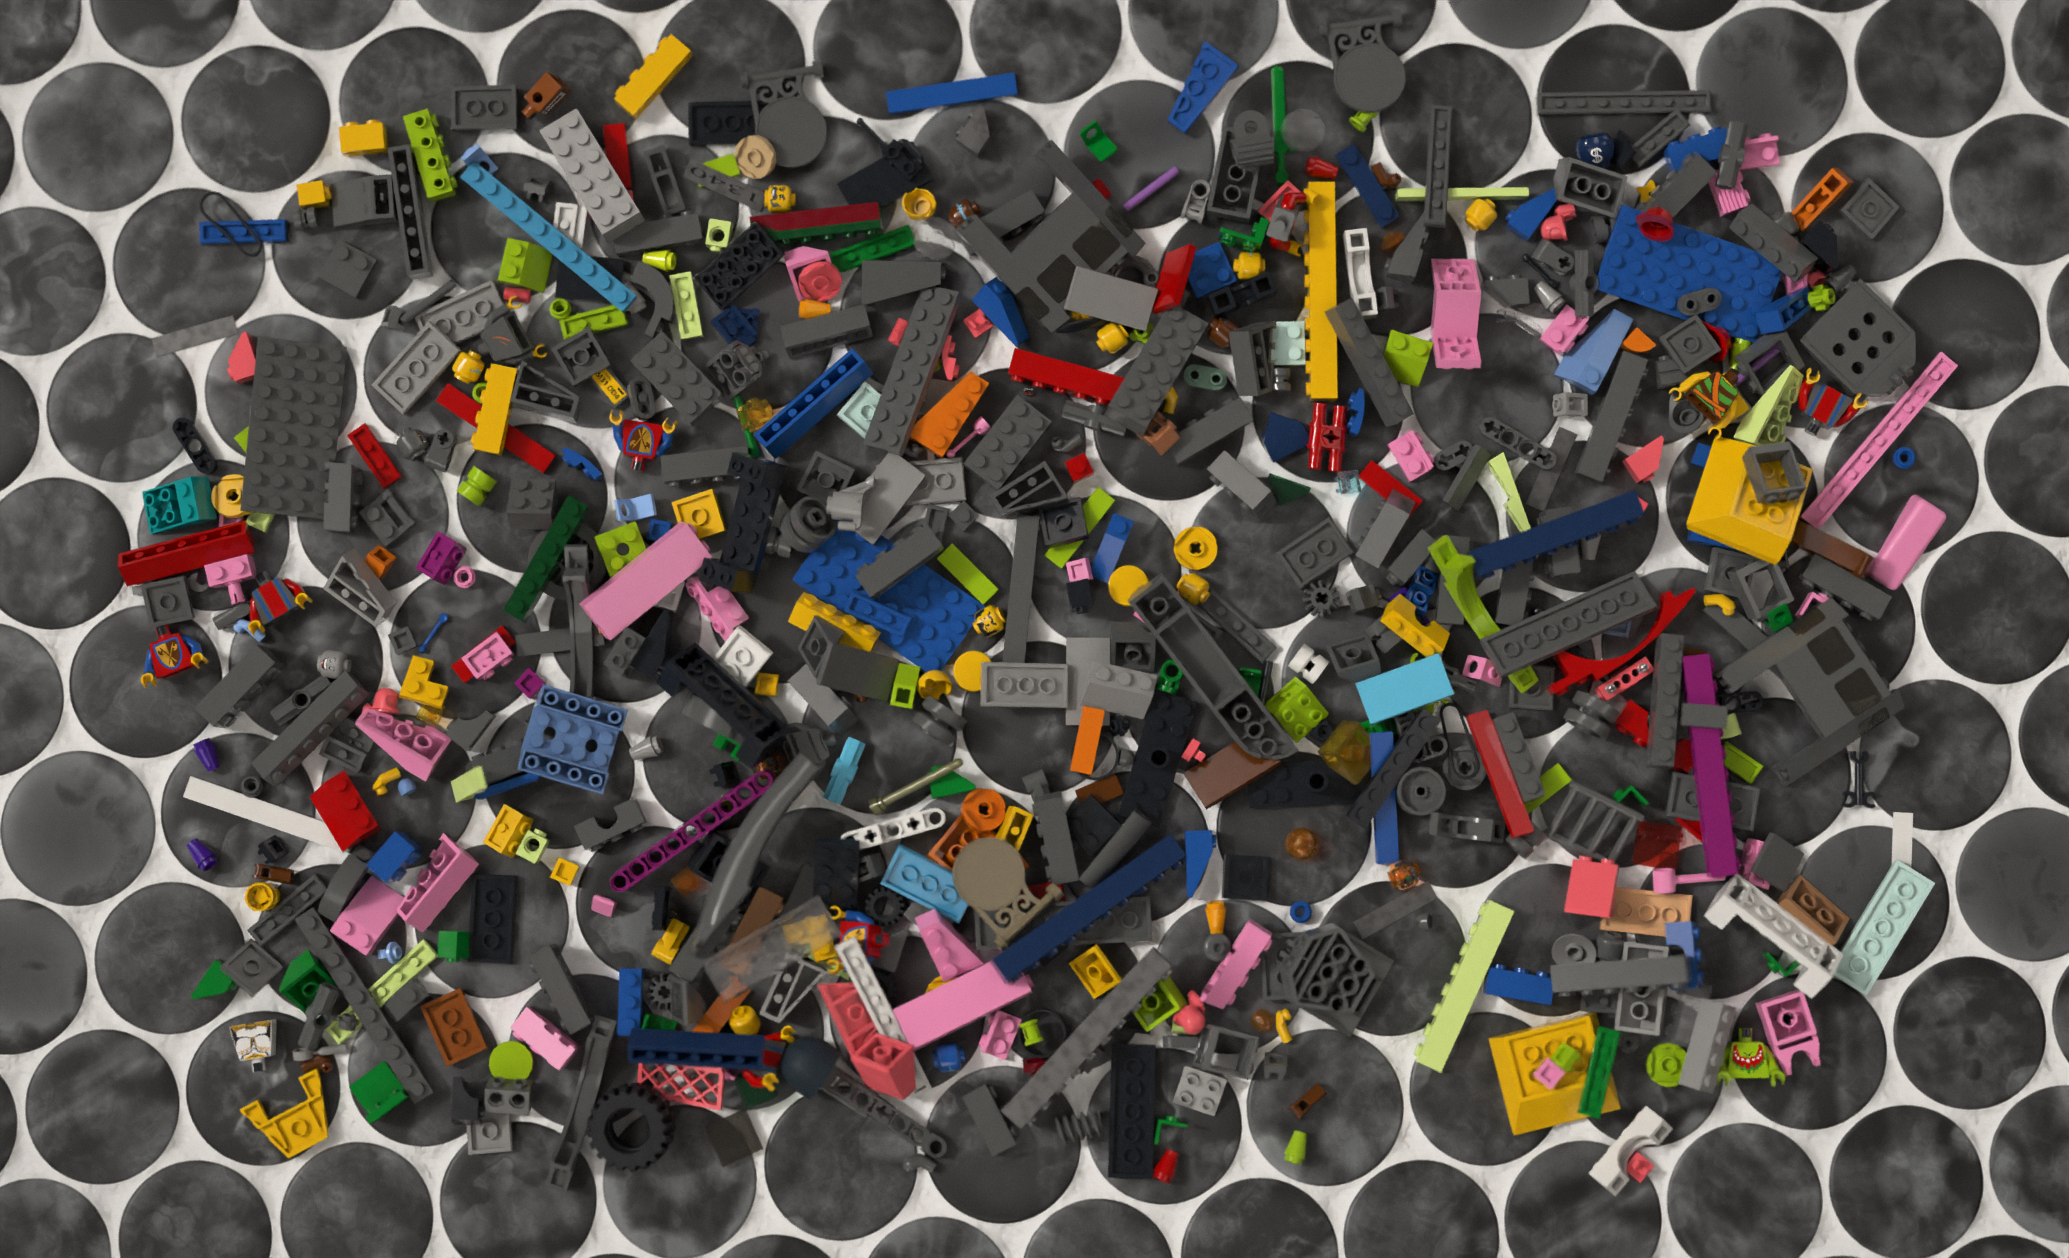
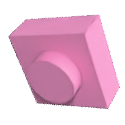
M1089 558L1066 563L1070 582L1087 578L1088 581L1093 580Z
M1546 1058L1534 1072L1533 1076L1549 1089H1552L1565 1072L1550 1059Z

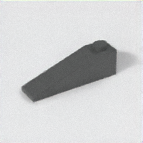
M1424 213L1394 252L1392 258H1387L1384 270H1387L1386 277L1410 285L1414 280L1424 251L1422 248H1424L1429 234V226H1423Z

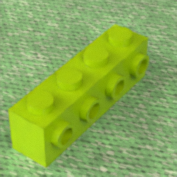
M424 109L403 116L427 198L431 202H435L456 195L455 188L458 185L455 176L450 175L449 168L452 166L449 156L444 155L442 147H445V142L442 134L438 135L436 127L439 126L436 115L432 114L428 109Z

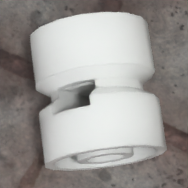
M1304 643L1288 667L1296 673L1302 672L1303 678L1313 684L1326 668L1329 661L1320 654L1314 655V650ZM1309 661L1314 663L1311 669L1306 667Z

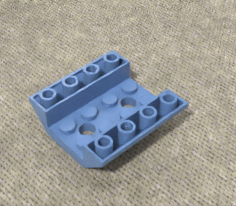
M543 684L533 707L521 747L517 769L603 794L609 775L607 770L619 731L623 729L628 710ZM547 727H552L555 730V736L551 740H547L543 735V731ZM590 739L597 743V749L594 752L587 751L585 747L586 742Z

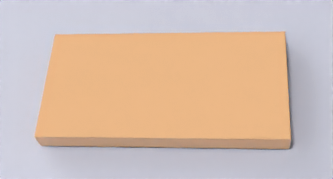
M1617 887L1613 918L1601 917L1600 930L1666 937L1665 923L1690 921L1693 895L1654 893L1648 890Z

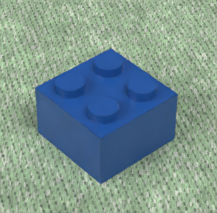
M395 831L366 866L385 882H395L396 880L399 882L407 874L405 869L410 864L414 865L421 858L420 852L423 848L405 832Z

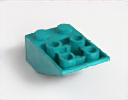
M190 476L143 491L142 496L150 534L198 525L217 519L215 507L211 501L212 492L209 477Z

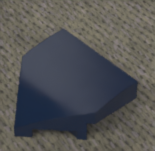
M732 305L731 308H727L713 318L711 324L728 345L738 340L750 347L756 341L759 309L737 308Z
M1270 411L1269 420L1261 438L1271 461L1274 463L1306 446L1309 442V436L1301 422Z

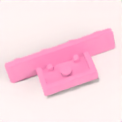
M695 575L685 584L689 595L694 597L699 604L701 612L708 617L713 629L721 635L725 642L733 633L734 628L749 619L729 590L718 586L707 592Z

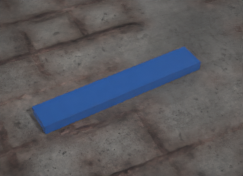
M1014 73L886 92L889 115L1018 95Z
M1392 731L1369 733L1372 777L1394 747ZM1396 787L1393 788L1374 816L1376 864L1399 862Z

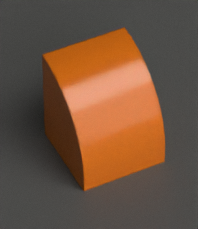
M1637 327L1621 343L1620 348L1631 354L1641 355L1649 352L1656 344Z
M378 545L367 554L364 561L381 581L393 565L396 556Z

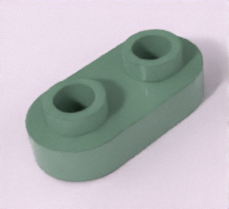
M1190 365L1183 374L1185 383L1194 388L1219 391L1225 387L1227 382V376L1224 371L1207 366ZM1192 372H1197L1199 377L1197 379L1191 378L1190 374ZM1219 376L1220 381L1214 383L1212 377Z

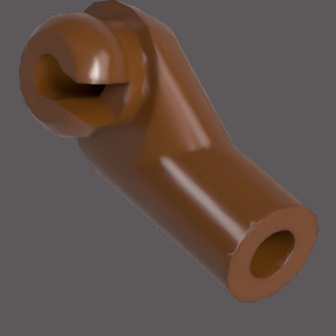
M316 1054L313 1058L301 1062L300 1067L304 1073L315 1067L323 1070L324 1073H329L333 1069V1061L329 1057Z

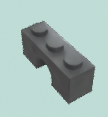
M632 798L614 807L617 814V822L610 829L603 828L597 817H592L575 825L574 828L584 850L591 849L592 852L603 848V843L611 840L613 843L624 838L623 833L629 830L634 833L643 829L642 824L646 823L647 820L637 799Z

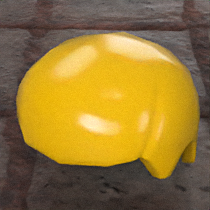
M915 188L910 193L906 192L902 199L904 212L912 220L923 221L935 213L936 200L934 195L928 190Z
M930 670L919 678L916 688L921 698L926 699L929 695L935 700H939L941 694L949 695L953 686L945 673L940 670Z

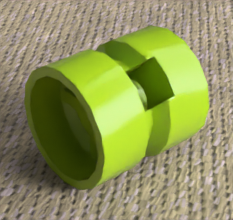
M473 466L467 474L468 480L463 481L456 491L480 507L487 497L485 493L491 492L497 481Z

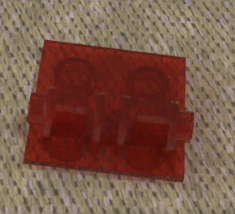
M1638 821L1632 864L1657 868H1673L1676 870L1679 845L1683 840L1682 827Z

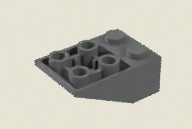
M392 174L367 176L331 184L334 227L399 222Z

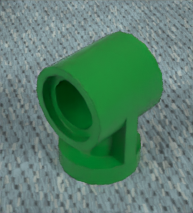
M1168 660L1163 664L1155 689L1176 695L1183 672L1174 660ZM1174 665L1178 669L1177 676L1169 677L1166 674V668Z

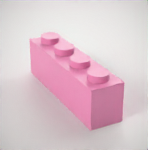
M444 833L439 839L442 843L437 850L433 849L429 856L431 861L425 870L421 869L417 875L418 882L416 886L410 887L396 910L405 922L421 932H424L432 924L436 916L446 907L449 900L460 890L463 883L479 865L467 851Z
M1250 918L1232 944L1231 952H1228L1227 957L1221 961L1203 988L1200 1000L1224 1009L1226 1004L1231 1006L1237 996L1234 992L1238 986L1242 988L1249 978L1246 974L1250 968L1254 970L1260 962L1259 954L1262 950L1267 951L1273 940L1270 939L1272 932Z

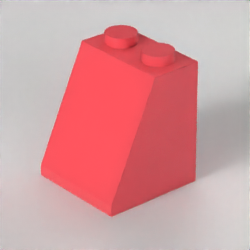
M1579 856V860L1573 859L1564 912L1613 918L1619 865H1614L1615 860L1601 859V863L1592 862L1593 857Z
M875 1033L851 1056L853 1064L865 1085L869 1088L901 1100H905L916 1089L913 1045Z

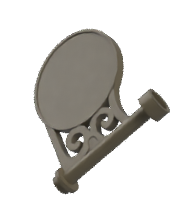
M985 837L971 841L962 848L953 865L952 877L958 895L977 912L997 935L993 943L1002 952L1009 948L1008 943L1052 900L1058 902L1064 896L1059 887L1051 883L1045 889L1047 894L1041 900L1034 897L1026 886L1024 865L1019 853L1012 845L998 838ZM1020 899L1024 900V903H1020L1021 908H1028L1030 902L1035 905L1027 913H1023L1019 910L1017 902ZM983 910H997L995 913V920L999 924H1005L1008 922V917H1004L1003 919H1001L1000 917L1002 913H1008V915L1010 916V922L1008 926H1006L1005 928H999Z

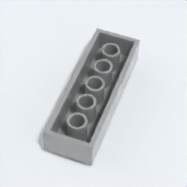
M577 108L539 130L607 243L645 221Z

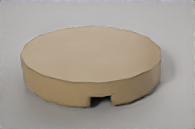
M750 135L742 139L736 146L735 159L737 158V166L745 176L752 179L762 178L769 175L775 168L776 152L766 138L760 135Z

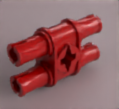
M1313 403L1312 422L1308 425L1310 428L1309 442L1307 444V449H1309L1308 469L1321 470L1322 451L1327 450L1329 452L1328 472L1340 473L1342 454L1346 451L1345 439L1348 429L1345 426L1347 407L1333 406L1332 425L1328 426L1325 423L1327 404ZM1323 435H1326V437H1329V438L1332 439V440L1326 439L1325 437H1322V436H1323Z

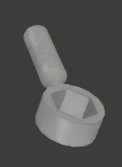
M346 1044L327 1046L314 1051L298 1048L292 1051L293 1060H308L316 1054L325 1056L347 1053Z

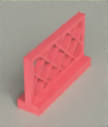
M638 1063L637 1083L643 1087V1081L649 1078L655 1086L651 1091L655 1093L658 1090L662 1093L661 1099L719 1111L722 1110L726 1068L673 1065L678 1072L671 1076L664 1068L666 1065L655 1064L657 1068L650 1072L645 1064ZM687 1069H694L699 1076L692 1080L685 1072ZM659 1070L667 1079L661 1084L653 1076ZM709 1073L719 1074V1081L713 1084L706 1075ZM680 1074L688 1083L682 1088L674 1080ZM701 1078L709 1087L704 1092L695 1084ZM670 1082L677 1092L674 1094L667 1093L663 1086ZM691 1086L698 1096L690 1098L684 1090ZM712 1091L717 1097V1103L710 1102L705 1094Z

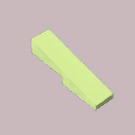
M1504 452L1488 461L1486 465L1509 498V501L1504 503L1503 507L1518 530L1523 532L1531 529L1506 457Z
M481 766L475 767L451 781L456 803L473 799L475 794L485 792L487 788Z

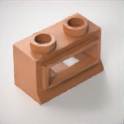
M1158 411L1143 437L1136 434L1140 440H1144L1149 446L1152 445L1161 456L1180 438L1175 432L1177 427L1169 419L1166 420ZM1158 424L1161 428L1154 434L1151 430Z

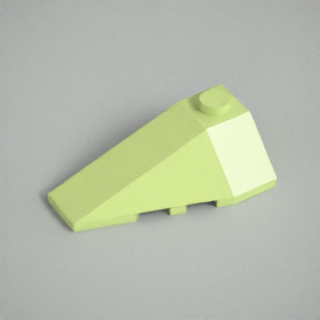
M1790 365L1744 416L1736 429L1734 438L1737 441L1755 446L1785 442L1787 435L1783 434L1786 423L1791 422L1792 415H1789L1791 405L1797 401L1804 375L1794 366Z

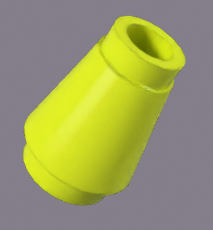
M670 250L644 252L642 261L654 268L668 272L675 268L676 254Z

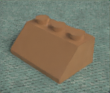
M1800 874L1788 886L1786 892H1783L1776 900L1777 904L1832 946L1837 943L1850 919Z

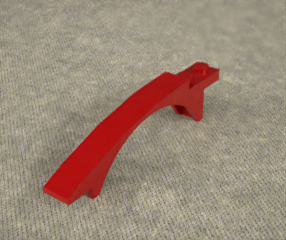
M1694 587L1674 597L1671 590L1661 594L1658 613L1650 632L1639 645L1620 657L1607 660H1591L1572 655L1566 651L1553 655L1564 678L1546 687L1549 694L1556 693L1560 696L1569 691V685L1576 683L1578 686L1589 680L1588 675L1592 682L1597 681L1630 660L1655 639L1684 608L1696 592Z

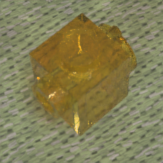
M758 398L747 400L746 404L736 410L742 430L749 429L750 433L757 432L773 418V410L771 405L768 404L767 399L758 400Z

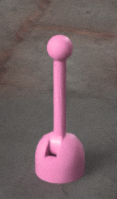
M982 416L975 421L974 431L953 450L947 451L948 458H953L955 453L976 434L985 435L992 427Z

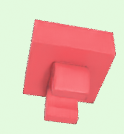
M978 309L963 320L975 339L993 327V324L981 309Z
M1193 738L1181 758L1189 762L1191 757L1202 762L1206 754L1197 749L1200 742Z
M1637 1151L1627 1162V1173L1639 1183L1654 1168V1165Z

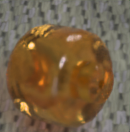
M1266 1009L1257 1010L1250 1018L1251 1026L1258 1033L1269 1032L1273 1028L1274 1018Z

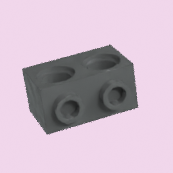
M502 1077L488 1079L485 1087V1112L518 1115L530 1114L533 1105V1081L504 1079Z

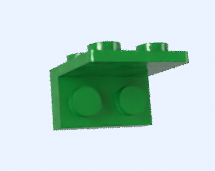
M1261 217L1259 223L1255 222L1251 236L1221 227L1218 240H1221L1223 245L1234 247V245L1240 246L1245 252H1259L1269 219Z
M386 1061L378 1064L349 1087L368 1113L365 1118L369 1124L375 1123L410 1097Z

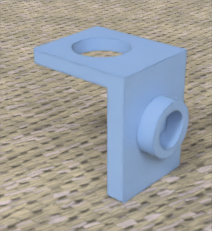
M478 144L467 149L461 157L468 167L473 161L478 164L487 162L490 166L488 172L491 175L498 170V167Z
M653 494L632 499L614 500L618 521H636L657 515ZM622 504L626 508V516H624L621 511Z

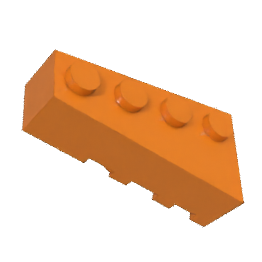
M972 372L967 374L914 425L909 439L919 443L922 447L942 459L986 391L989 383Z

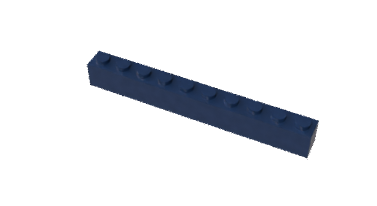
M1171 834L991 959L990 964L1005 984L1010 981L1014 984L1023 977L1022 972L1027 969L1032 971L1041 965L1039 960L1045 956L1048 959L1059 952V946L1064 943L1068 946L1077 939L1076 934L1081 931L1086 933L1095 926L1093 922L1099 918L1102 921L1113 914L1111 911L1116 906L1122 908L1131 901L1129 899L1130 896L1135 893L1139 896L1148 889L1147 884L1153 880L1155 883L1159 882L1166 876L1165 872L1172 868L1174 871L1183 865L1184 862L1182 860L1186 854Z

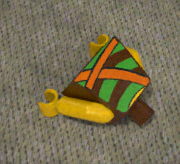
M1731 370L1724 376L1719 371H1715L1712 374L1707 371L1696 373L1683 381L1679 388H1672L1669 394L1677 390L1679 397L1674 400L1677 401L1682 398L1683 392H1686L1684 396L1713 424L1709 427L1708 434H1710L1711 430L1717 429L1719 433L1715 436V439H1718L1721 436V429L1726 428L1736 415L1738 405L1736 396L1739 391L1733 384L1738 380V376Z

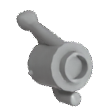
M875 475L869 476L866 481L841 491H834L833 496H828L827 514H831L832 520L853 521H840L838 523V530L857 531L861 528L864 514V495L869 489L874 488Z

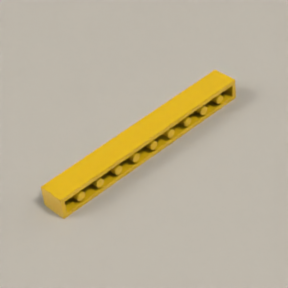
M1308 182L1307 188H1304L1303 192L1306 193L1308 190H1313L1320 197H1316L1314 200L1318 203L1317 206L1313 207L1307 203V210L1303 212L1304 223H1307L1308 231H1304V244H1308V253H1304V266H1308V274L1304 275V287H1308V296H1305L1304 305L1305 309H1309V318H1305V331H1309V339H1305V352H1309V361L1305 362V373L1309 374V382H1306V396H1310V401H1336L1338 398L1337 335L1325 314V311L1336 306L1335 182Z

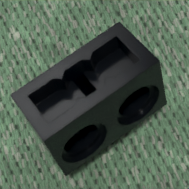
M1088 578L1066 583L1071 611H1076L1077 615L1090 612V608L1094 604Z

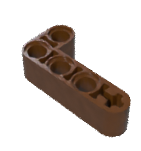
M1797 520L1790 544L1810 554L1816 553L1863 581L1866 580L1875 564L1874 558L1871 555Z

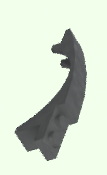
M587 544L565 545V571L562 578L567 596L570 624V692L594 699L592 620L579 605L591 594Z
M595 1015L590 1035L586 1041L582 1068L571 1107L548 1164L551 1168L545 1187L565 1193L568 1191L579 1152L582 1149L589 1126L587 1125V1120L592 1114L590 1111L595 1105L617 1025L615 1020Z

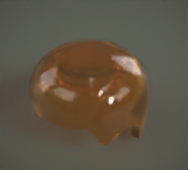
M1300 827L1293 829L1287 835L1285 847L1291 857L1300 862L1312 860L1318 854L1320 843L1313 831Z

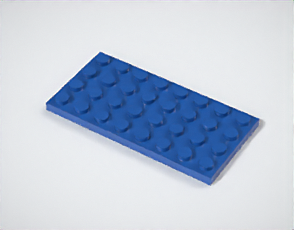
M1626 205L1620 206L1596 274L1599 279L1597 290L1686 321L1694 315L1687 316L1678 311L1677 301L1679 297L1700 289L1715 288L1721 294V303L1715 309L1698 313L1697 316L1700 320L1707 322L1713 327L1718 326L1726 329L1731 337L1751 341L1752 344L1758 340L1761 331L1756 323L1755 313L1771 303L1782 271L1757 251L1674 222V235L1670 240H1651L1640 232L1636 222V216L1646 212ZM1710 294L1708 296V302H1713V295ZM1690 300L1686 304L1688 309L1692 308L1693 303Z
M837 520V529L834 535L809 554L792 580L826 604L833 605L836 609L843 612L852 591L871 599L855 576L858 574L857 569L866 563L871 565L876 561L875 557L884 550L887 552L892 550L894 543L881 535L873 546L854 531L838 530V523L840 521ZM923 564L873 600L913 618L904 638L857 617L855 618L881 632L878 638L880 641L915 665L920 666L925 672L930 670L942 671L972 628L973 622H975V613L986 606Z

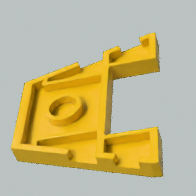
M318 1068L298 1078L308 1099L276 1117L268 1118L260 1100H256L239 1109L287 1158H291L330 1137Z

